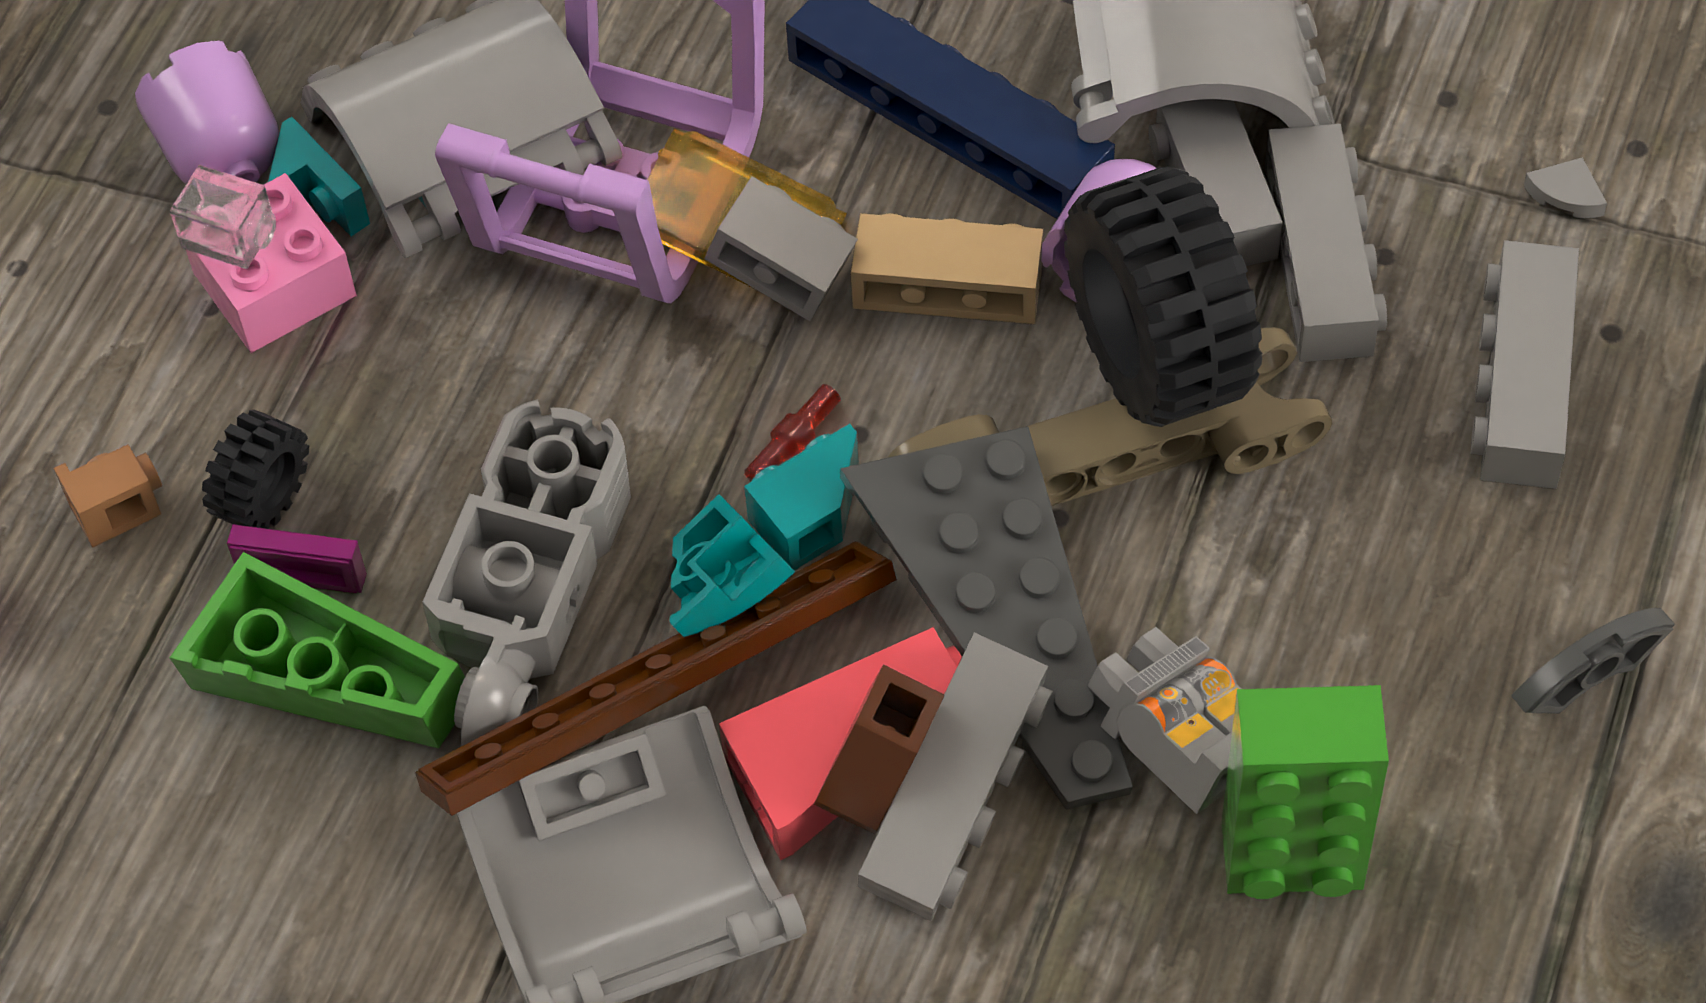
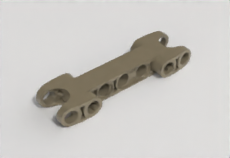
M1272 327L1261 328L1262 340L1259 342V349L1262 352V365L1257 370L1259 377L1243 399L1163 427L1141 423L1140 420L1134 419L1128 414L1127 406L1121 405L1115 398L1038 422L1028 427L1051 506L1215 454L1219 455L1225 470L1231 474L1255 471L1284 461L1317 444L1329 432L1332 426V418L1325 404L1319 399L1295 398L1286 400L1276 398L1266 393L1260 387V385L1270 381L1285 370L1294 361L1297 354L1289 334L1283 329ZM977 414L938 425L906 440L897 446L888 458L999 433L994 419L988 415Z

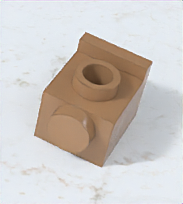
M129 444L111 453L97 455L87 464L71 472L66 463L54 468L66 500L92 548L161 515L153 493L154 490L162 487L158 473L147 453L145 452L135 457Z

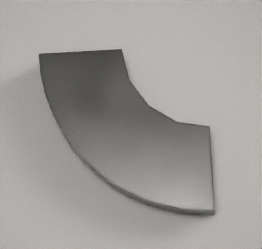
M1661 608L1644 609L1617 618L1590 632L1564 649L1537 670L1511 696L1525 713L1560 714L1591 687L1618 673L1634 670L1673 630L1672 627L1675 623Z

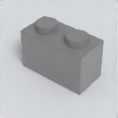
M751 176L717 229L704 259L808 321H811L843 269L858 238L844 231L842 226L828 217L819 216L793 201L782 189L766 185Z

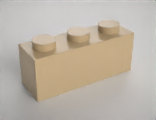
M860 213L856 237L858 240L855 244L851 268L853 309L1035 324L1043 265L1041 261L1043 229L1024 227L1019 224L993 225L963 222L958 219L933 220L909 218L891 213L883 215Z

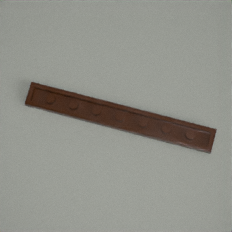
M854 541L795 572L777 589L739 615L693 635L683 637L678 633L419 768L415 774L420 790L453 816L896 581L893 562L863 544Z

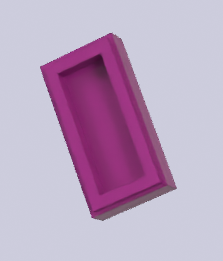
M232 525L227 545L234 564L241 554L245 552L312 588L362 593L367 573L357 540Z

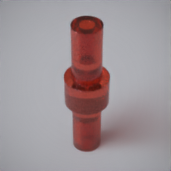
M822 384L796 414L788 413L770 432L772 440L744 470L745 476L750 482L764 468L771 465L779 466L790 457H794L804 451L806 446L815 439L814 430L841 401L835 389L827 384Z

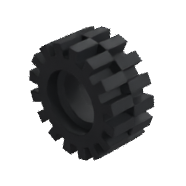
M249 410L248 414L242 413L237 417V426L230 423L225 429L226 440L224 442L218 440L213 450L218 454L215 461H208L205 471L210 473V477L202 483V491L207 493L202 498L203 506L208 508L206 511L209 514L228 523L269 529L270 524L275 526L281 520L280 511H288L293 504L290 500L293 491L298 493L302 483L298 482L299 475L306 473L308 465L307 462L302 461L309 454V445L305 444L308 437L306 433L295 426L263 412Z

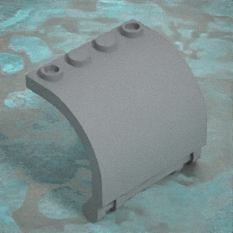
M477 0L465 9L466 14L448 22L443 17L431 20L418 27L413 32L414 37L397 45H393L392 41L375 45L360 56L361 61L343 69L339 65L326 67L310 76L307 80L309 84L303 87L301 105L310 123L321 120L324 111L338 128L365 174L381 206L393 240L404 258L421 252L423 250V243L438 236L444 241L461 233L460 225L455 215L458 209L435 158L437 143L448 123L507 140L510 155L557 167L558 169L579 175L585 173L584 169L589 164L594 165L601 162L606 166L622 158L619 142L603 113L604 107L587 73L560 27L538 0ZM584 122L590 140L574 147L566 130ZM484 174L491 197L519 184ZM422 196L428 215L411 222L403 205Z
M1062 0L1065 3L1073 4L1083 74L1073 80L1071 89L1073 102L1081 109L1076 116L1078 136L1085 142L1099 143L1109 139L1131 116L1174 103L1200 99H1223L1252 104L1273 113L1285 122L1289 128L1335 124L1326 96H1319L1317 85L1326 83V76L1317 49H1310L1309 39L1317 37V29L1309 5L1307 3L1302 4L1301 0Z
M706 706L572 752L457 813L485 899L524 1003H622L799 938L802 934L807 933L805 921L794 894L781 895L764 863L736 793L710 710Z

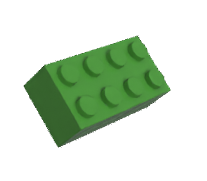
M1381 685L1237 689L1222 813L1227 894L1245 893L1251 898L1269 899L1277 897L1283 892L1313 891L1315 894L1323 897H1338L1348 894L1352 890L1364 889L1389 763Z

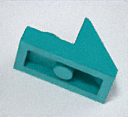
M292 116L282 122L268 182L286 173L309 205L312 204L326 222L334 219L350 236L368 226L370 220L362 188Z

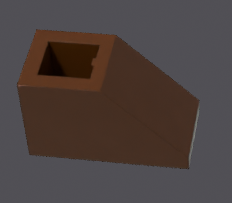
M883 664L860 706L814 805L875 834L910 769L945 695Z

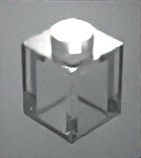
M198 165L170 209L182 249L244 269H248L259 249H265L269 245L276 228V217L272 213L265 185L202 165Z

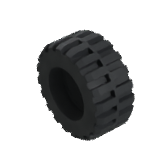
M1169 166L1150 170L1080 195L1069 209V216L1065 220L1064 231L1067 235V240L1064 242V249L1070 269L1067 273L1070 287L1074 290L1077 302L1075 307L1079 320H1082L1087 333L1086 340L1091 352L1095 353L1100 364L1099 370L1105 381L1111 384L1113 395L1121 405L1127 406L1128 414L1134 419L1140 420L1141 423L1163 427L1243 399L1256 383L1259 377L1257 370L1262 365V352L1259 349V342L1262 340L1261 326L1256 319V299L1253 289L1249 287L1246 272L1248 271L1243 256L1238 254L1233 241L1235 238L1228 222H1224L1220 216L1219 206L1212 195L1204 193V186L1196 177L1189 176V173Z

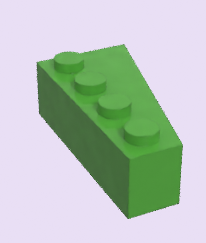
M245 552L241 554L169 657L186 683L193 690L435 748H440L455 725L456 701L465 678L458 663Z

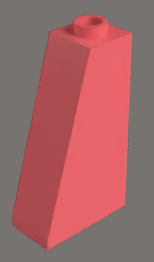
M934 627L719 723L725 760L780 860L793 855L838 817L814 805V802L860 706L883 664L945 694L962 656L955 646L952 645L948 648L944 646Z

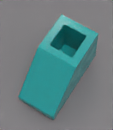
M850 423L833 434L818 436L806 446L804 451L779 466L771 465L764 468L750 483L744 486L748 521L793 570L841 543L844 539L853 496L840 479V468L859 464L857 431Z

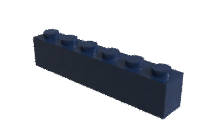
M808 0L786 22L788 59L790 62L1058 219L1087 173L1095 166L1109 160H1114L1115 144L1108 139L1099 143H1088L1081 140L1078 136L1076 121L1060 113L1050 102L1032 97L1013 86L1003 75L987 71L965 58L953 46L942 45L918 31L906 19L895 18L871 4L869 0Z

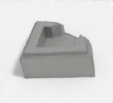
M1583 157L1526 173L1525 189L1533 199L1543 206L1549 203L1557 208L1574 212L1573 217L1577 218L1604 216L1607 202Z

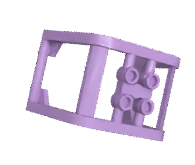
M565 0L567 40L579 58L604 108L721 140L723 144L707 175L680 168L677 158L668 152L649 154L624 147L619 140L622 151L621 159L606 166L601 162L594 165L589 164L585 173L579 175L510 155L507 140L448 123L437 143L435 158L472 245L500 254H504L508 250L639 288L641 295L666 303L675 301L687 285L754 147L763 108L765 0H713L731 14L732 99L599 62L597 0ZM579 124L566 130L574 147L586 142L585 140L573 137ZM484 174H488L493 178L498 177L519 183L508 190L498 211H496ZM680 192L696 196L685 220L657 213L656 206L653 204V201L656 203L671 202L679 196ZM537 203L565 211L569 226L577 232H591L599 226L619 231L631 266L521 233ZM661 239L673 242L667 256L665 255Z

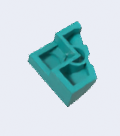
M720 494L673 537L672 556L677 560V564L671 575V589L681 598V610L670 615V623L683 637L702 632L704 629L719 625L752 607L795 573L789 564Z

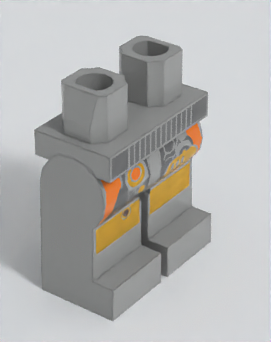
M1155 627L1140 637L1133 645L1126 659L1139 673L1115 652L1100 662L1087 686L1110 707L1101 727L1114 739L1121 736L1129 750L1197 814L1225 795L1237 689L1242 688L1236 684L1232 672L1225 664L1215 658L1206 657L1210 648L1197 636L1178 647Z

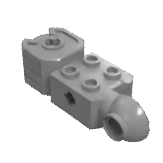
M537 399L512 409L504 415L481 467L485 490L482 496L469 493L422 601L431 640L447 657L454 658L464 665L471 667L460 687L455 706L454 722L458 728H462L461 746L537 707L538 687L529 684V679L554 674L597 568V559L610 551L631 499L625 445L619 429L610 418L601 422L602 430L598 431L593 426L590 417L572 409L550 408L551 415L541 416L540 405Z

